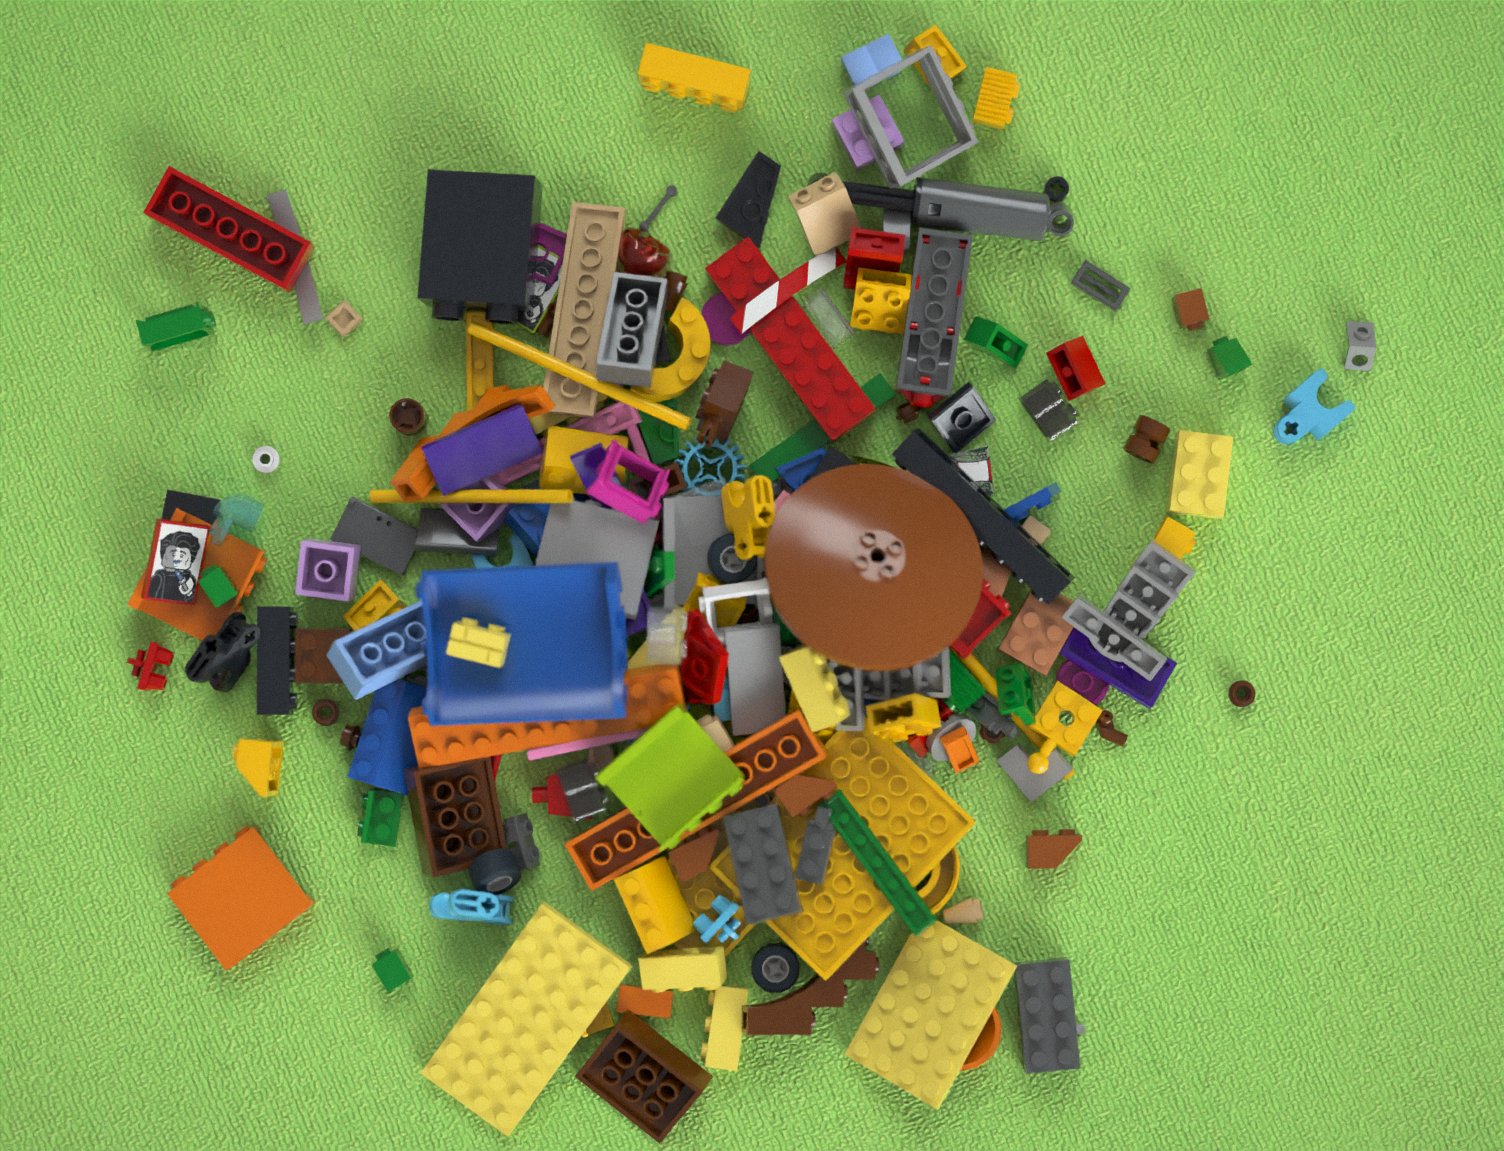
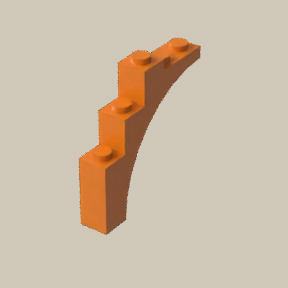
M508 385L488 388L474 410L455 413L440 435L421 438L390 481L391 485L405 502L424 499L437 482L421 446L519 404H522L529 419L551 412L555 406L554 402L541 385L511 390Z

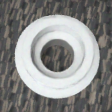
M262 446L254 452L252 461L258 471L270 473L278 467L280 457L274 448ZM265 454L270 456L268 464L261 462V458Z

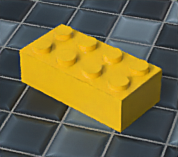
M646 43L638 71L639 84L644 85L643 89L658 93L660 89L668 91L669 96L684 99L687 96L695 98V102L698 104L710 106L711 103L721 105L722 110L735 113L737 109L743 111L751 81V69Z

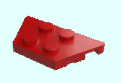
M697 608L688 610L679 671L685 702H690V704H715L721 702L729 654Z

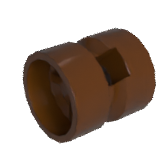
M410 398L396 401L389 413L392 426L401 434L407 436L420 434L426 428L428 422L427 412L424 407L416 400Z
M1139 415L1133 427L1135 434L1129 435L1123 450L1142 461L1154 464L1161 451L1158 446L1165 443L1171 430L1152 418Z

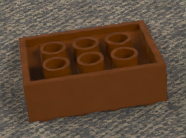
M490 756L419 769V766L403 769L420 863L424 875L434 878L466 870L471 862L483 853L495 849H507Z
M627 1010L575 1077L660 1144L703 1093L713 1076L634 1013Z

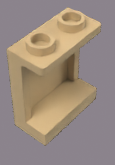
M837 173L825 176L788 196L804 231L805 241L815 257L848 241L852 227L862 229L846 187Z

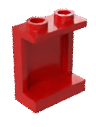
M852 227L843 288L855 290L858 267L899 273L903 259L905 235Z
M984 578L982 580L979 601L970 621L958 638L949 645L961 659H966L972 653V650L1004 618L1011 614L1007 609L1010 606L1009 603L999 594L995 597L988 590L991 585Z

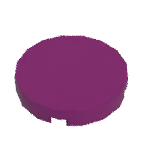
M721 293L712 296L704 304L701 315L707 324L712 342L722 346L736 345L743 341L750 332L747 329L741 334L729 319L735 314V311Z
M1068 659L1060 666L1056 673L1055 683L1059 681L1094 705L1101 702L1109 690V684Z

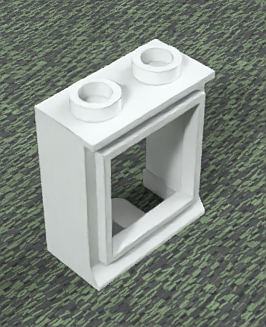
M765 578L729 585L702 587L703 597H698L700 612L706 613V621L722 645H725L724 630L773 624L772 607ZM757 595L760 622L717 628L714 600Z

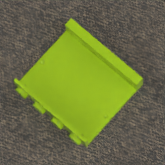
M679 702L598 772L596 779L602 786L607 784L660 844L658 849L663 851L666 847L670 850L682 840L680 835L687 829L690 832L696 829L702 823L700 818L705 813L713 814L723 804L721 800L727 794L735 795L744 786L741 782L744 781L745 775Z

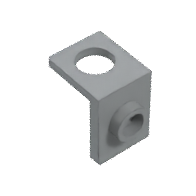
M1347 321L1348 351L1344 369L1370 371L1377 348L1374 323ZM1356 355H1365L1367 360L1363 363H1354L1352 358Z

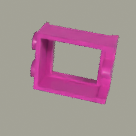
M614 439L605 448L607 455L595 471L598 477L590 485L586 493L643 524L650 516L655 517L661 507V503L658 501L665 494L669 486V482L666 480L670 470L665 471L622 447ZM617 464L653 483L647 501L611 482Z

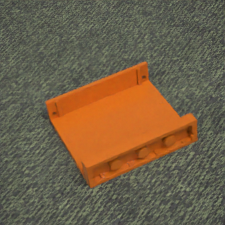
M176 508L171 520L208 525L210 527L202 571L213 564L217 568L225 567L224 571L228 572L227 576H231L230 580L234 581L233 585H237L236 589L240 590V592L218 608H215L200 584L195 606L145 600L141 598L146 574L145 569L128 606L141 610L203 641L206 636L217 635L229 615L242 611L243 607L239 604L243 596L249 597L255 585L251 580L255 572L261 573L267 558L263 557L265 551Z
M247 825L235 834L237 839L230 845L225 842L213 851L216 856L208 862L205 858L192 867L194 873L187 878L182 875L170 885L173 889L167 893L226 971L316 903L310 894H305L258 833V826L249 828Z

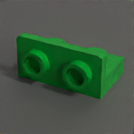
M1017 662L997 668L998 706L1001 715L1014 712L1016 716H1020L1025 725L1036 723L1032 678L1023 664Z
M369 789L368 794L364 793L361 809L366 810L364 821H359L357 836L361 837V843L396 847L404 794L379 789Z

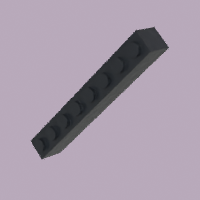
M919 427L892 453L896 458L894 460L895 463L902 470H909L912 474L942 491L955 502L969 521L978 543L982 546L987 545L993 551V557L1000 564H1007L1013 570L1012 575L1022 584L1025 582L1033 589L1031 593L1037 600L1042 603L1045 601L1049 605L1075 578Z

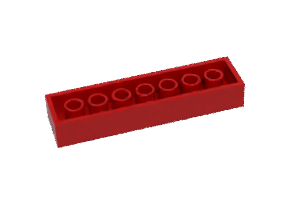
M749 237L705 267L707 276L735 313L780 280ZM793 296L748 328L752 337L831 444H834L876 413L874 405Z

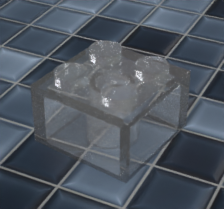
M647 605V664H681V658H686V641L681 639V630H687V614L682 612L680 606Z

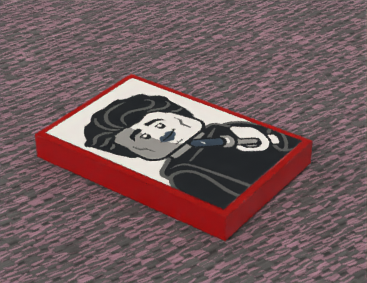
M156 518L141 598L195 606L199 587L198 580L201 577L200 573L202 572L210 532L208 525Z

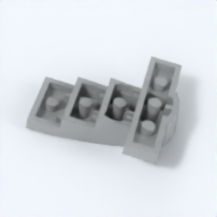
M1151 539L1131 566L1103 611L1078 595L1063 614L1062 619L1089 637L1093 646L1102 655L1118 662H1124L1151 681L1166 662L1167 657L1142 639L1158 623L1160 617L1176 600L1178 594L1193 577L1196 570Z
M949 646L925 662L898 670H863L841 665L832 660L829 662V668L837 678V686L842 697L846 699L850 712L848 717L836 724L837 731H863L865 729L863 698L888 701L892 698H899L914 693L925 697L949 698L951 695Z

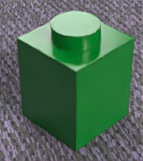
M387 948L375 956L377 961L371 964L387 992L392 991L414 977L398 949L391 952Z

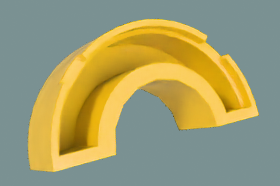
M683 297L666 326L679 343L680 354L674 364L666 368L654 369L651 388L633 385L630 391L654 402L677 398L687 392L697 382L709 358L711 342L707 324L697 308Z
M956 846L930 871L925 884L916 890L933 914L943 908L957 887L960 875V861Z

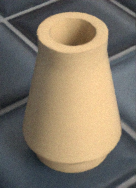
M971 897L943 909L946 925L976 924L979 920L984 919L980 898L973 899Z

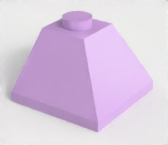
M489 476L458 490L509 489ZM442 503L440 506L476 542H479L505 525L504 518L507 513L519 503Z

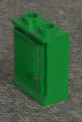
M195 302L196 307L191 304L146 317V321H135L142 345L150 346L151 351L155 352L213 335V327L216 326L213 312L209 311L207 307H204L199 302Z

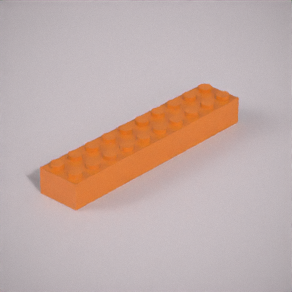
M678 661L624 671V685H627L626 718L430 726L428 716L423 714L422 706L411 708L408 721L419 769L650 728L679 702L687 710Z
M801 707L736 743L733 748L724 752L745 775L744 781L741 782L744 786L733 796L727 794L721 800L723 804L713 814L705 813L700 818L702 823L692 832L687 829L680 837L682 839L688 837L827 757L828 752L816 731L812 733ZM627 807L572 837L564 844L591 891L661 852L658 849L660 844Z

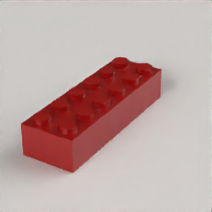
M168 166L143 212L150 219L288 293L291 292L315 248L310 241L171 166Z

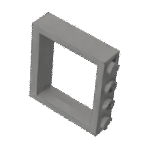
M932 45L918 49L842 91L889 188L900 187L978 143L973 132L974 126L968 121L964 113V105L956 97L952 88V80L945 74L940 64L941 58L936 55ZM919 61L957 142L904 171L864 90Z

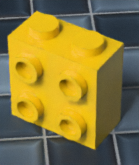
M858 267L850 327L861 330L884 331L888 334H903L912 275Z
M916 693L866 706L870 733L881 736V739L889 738L892 739V742L907 740L908 735L915 733L918 736L933 733L932 729L941 727L937 700Z

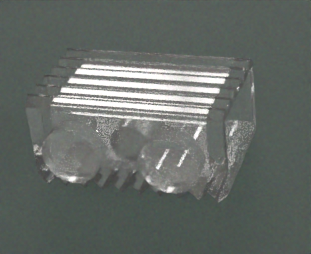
M823 288L803 302L802 309L806 310L809 319H812V323H815L818 331L822 332L821 335L825 336V340L831 345V349L837 348L854 335V330Z

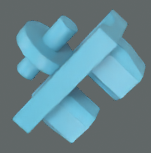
M720 894L710 904L720 916L712 922L702 913L693 922V925L701 934L700 938L705 943L720 928L723 931L717 938L722 943L729 936L734 940H737L739 937L734 930L741 924L740 921L734 918L729 925L725 922L740 906L735 901L731 902Z

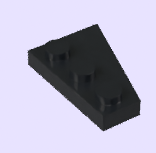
M758 151L714 218L744 239L749 237L758 248H760L763 239L762 236L781 165Z

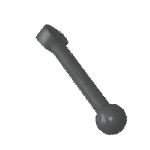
M670 185L667 187V194L646 221L640 223L639 229L642 232L649 230V224L669 198L677 194L675 186Z

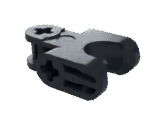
M241 612L229 615L217 635L206 636L185 666L187 678L196 683H206L209 681L213 689L225 693L232 690L251 661L249 650L257 642L261 632L260 628L255 624H248L246 617Z

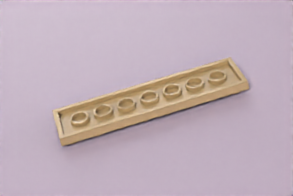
M572 202L549 355L597 376L596 361L613 274L618 269L626 209L624 207ZM546 368L543 389L555 404L549 413L595 418L599 392Z

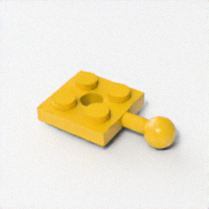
M1057 681L1036 713V723L1029 724L1028 726L1046 738L1039 752L1029 756L1027 760L1029 770L1035 774L1044 773L1049 766L1048 756L1055 745L1070 755L1075 756L1103 710ZM1060 712H1068L1071 715V725L1065 726L1060 723Z

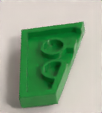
M677 398L656 402L677 412ZM637 409L642 419V422L637 425L652 464L659 465L678 458V427Z
M652 550L643 585L647 598L656 595L657 589L666 587L675 579L674 551Z

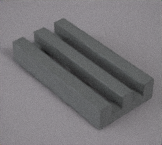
M1086 260L1070 283L1114 312L1117 311L1130 290L1128 286ZM1085 269H1088L1121 290V294H1117L1084 273ZM1079 279H1084L1091 285L1095 286L1096 288L1103 291L1110 297L1114 298L1116 302L1113 303L1106 297L1102 296L1098 292L1094 291L1090 287L1080 282Z

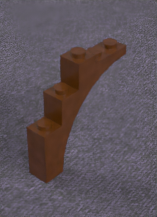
M869 937L827 981L816 973L801 987L783 997L765 1003L742 1005V1033L746 1035H812V1028L816 1024L815 1012H812V1007H844V1000H847L848 989L847 985L844 984V980L876 979V973L879 972V958L876 957V952L865 950V946L869 944Z

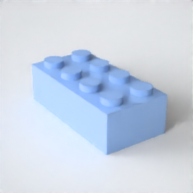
M419 601L334 641L327 657L355 700L428 665L427 655H424L423 652L426 628L422 602Z

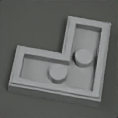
M1020 743L1016 744L997 760L1031 802L1073 770V767L1055 748L1048 756L1049 766L1047 770L1041 774L1032 773L1027 766V760L1030 755Z

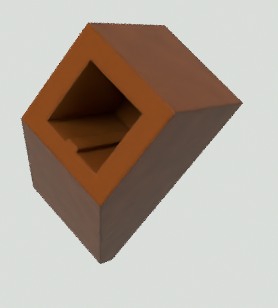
M798 773L774 787V791L792 817L797 814L799 817H802L813 809L811 804L819 798L823 802L836 793L834 788L837 787V783L834 779Z
M708 826L696 832L697 838L689 842L684 838L673 847V850L668 852L682 882L707 870L720 833L718 828L712 830Z
M1059 829V834L1048 835V830H1032V835H1026L1027 868H1057L1082 841V835L1075 834V829Z

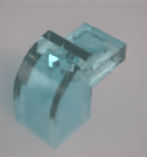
M231 495L221 500L212 512L213 515L222 519L221 521L215 519L209 531V534L213 535L210 543L220 547L232 523L252 532L265 504L245 495Z

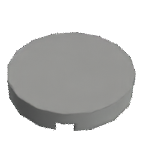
M962 713L950 715L948 717L950 720L945 723L941 721V727L932 729L933 733L929 734L926 746L928 747V752L935 760L949 761L940 737L963 725L968 732L971 742H973L976 735V726L969 716Z

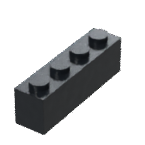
M290 606L257 607V626L261 631L257 640V715H293V709H297L298 705L297 693H293V682H295V666H293L295 639H293V628L298 627V614L293 612V607Z

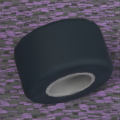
M725 534L711 543L707 552V562L710 570L718 579L727 583H739L753 574L757 565V555H752L748 560L740 559L735 551L734 534Z
M495 849L483 853L471 862L468 868L470 879L477 892L499 895L512 889L521 878V871L516 859L508 849Z
M770 943L761 947L755 953L751 962L752 976L755 983L761 989L770 993H781L790 989L796 983L799 976V961L796 954L788 946L781 943Z

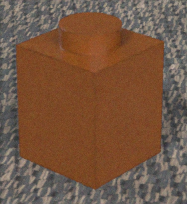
M1202 289L1176 294L1172 301L1180 329L1187 327L1189 332L1204 328L1203 323L1209 320V315Z

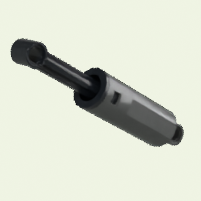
M822 172L813 174L809 178L807 186L828 176V174ZM916 177L914 190L842 181L852 204L911 211L910 225L1033 241H1042L1046 230H1049L1053 235L1064 236L1074 226V219L1070 208L1063 203H1055L1050 206V197L1046 193ZM1057 215L1067 217L1066 221L1062 224L1054 223L1053 219Z

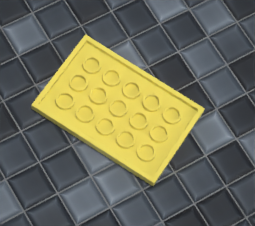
M940 921L935 922L917 937L911 933L844 1055L935 1109H939L1017 965Z

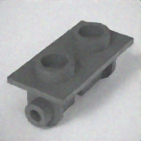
M527 813L504 819L505 824L503 828L507 842L517 841L518 846L509 848V850L513 853L520 871L540 866V853L534 843L532 835L533 825L528 819Z

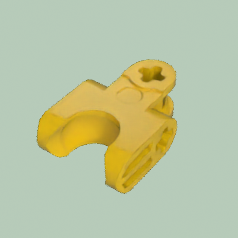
M763 475L753 476L745 484L738 481L729 482L722 487L721 496L726 527L730 532L734 533L736 554L742 560H748L752 555L764 558L765 546L770 531L769 526L772 525L775 519L772 484Z

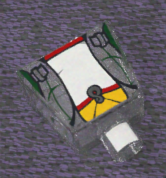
M989 445L949 455L991 497L994 496Z

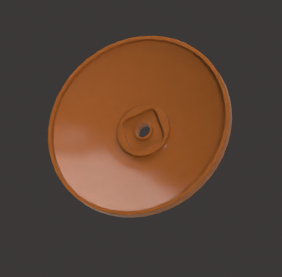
M859 464L839 467L824 472L810 479L791 494L780 508L770 528L765 546L764 573L768 592L776 611L785 625L802 643L823 657L841 665L863 670L887 671L907 668L925 662L945 650L958 638L970 621L979 601L983 580V563L976 535L964 513L950 497L908 471L884 465ZM878 552L883 555L884 561L882 563H875L870 558V554Z

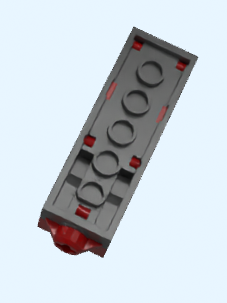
M919 228L911 274V290L895 392L902 393L911 406L931 408L942 399L947 400L951 396L973 235Z

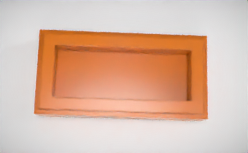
M964 725L940 737L955 773H959L980 762Z
M620 984L617 1012L625 1013L627 1010H630L637 1015L670 1018L674 991L667 990L654 993L652 990H643L642 987Z

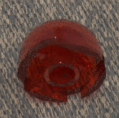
M625 228L620 238L618 252L619 261L625 266L624 271L627 274L653 276L661 272L672 254H669V248L650 235L647 238L639 236L641 231L638 229Z

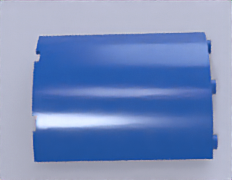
M618 562L422 571L421 580L416 583V596L418 599L421 598L426 628L423 652L428 658L427 697L422 700V711L424 715L428 716L430 726L626 718L627 685H624V671H628L625 608L621 606L619 593H622L623 590ZM464 617L477 620L478 626L488 628L489 624L504 627V632L511 634L504 665L502 667H495L447 655L446 652L453 623L462 621Z

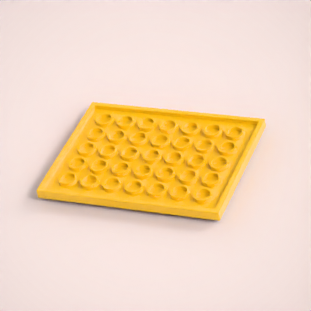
M864 716L865 729L863 731H837L824 745L828 752L827 757L800 773L834 779L837 783V787L834 790L836 791L840 788L915 888L977 822L889 738L881 739V736L870 733L868 718ZM776 795L767 806L777 804L780 807L796 876L807 825L810 819H815L819 807L818 804L822 800L819 798L812 803L813 809L804 816L799 817L797 814L792 817ZM835 828L834 831L836 832L824 884L820 885L796 879L804 913L765 921L825 981L894 910L889 900ZM728 845L708 867L741 898L730 846Z

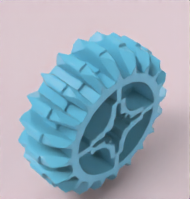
M696 436V446L693 447L689 441L686 442V446L690 450L688 453L682 449L679 450V454L685 457L684 461L680 459L675 460V463L678 462V465L682 466L680 470L687 485V488L682 490L683 495H686L691 490L693 492L691 496H721L722 487L727 483L721 476L720 469L729 459L733 466V474L729 482L736 481L737 479L745 481L746 479L745 475L738 474V471L747 469L746 465H738L737 463L744 459V455H734L739 449L737 445L731 449L727 448L731 442L729 438L723 444L719 443L720 439L715 438L712 446L705 447L706 442L700 445L696 440ZM713 448L724 453L716 459L710 460L702 455L700 451ZM692 457H694L701 466V469L696 477L690 481L688 465ZM701 460L710 466L717 464L718 469H715V471L717 472L716 476L720 480H717L711 474L703 476V471H706V469L703 468L704 463ZM707 480H711L721 489L707 492L698 489L697 486Z

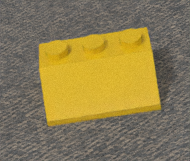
M548 426L538 471L540 488L572 490L573 493L589 495L586 493L587 490L570 460V455L602 443L605 449L614 439L619 445L628 449V437ZM617 464L615 470L623 483L626 468Z
M253 738L239 739V743L235 744L233 748V760L237 761L236 767L261 797L278 795L284 741Z
M665 855L614 878L647 954L697 931Z

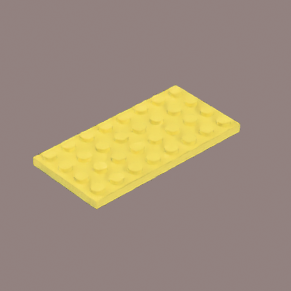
M543 902L421 1074L508 1137L632 965L550 905Z

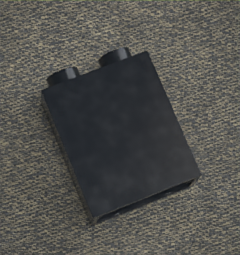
M428 169L417 298L427 307H432V318L445 321H463L465 309L486 310V322L517 324L518 312L533 313L543 190L542 184L535 175Z

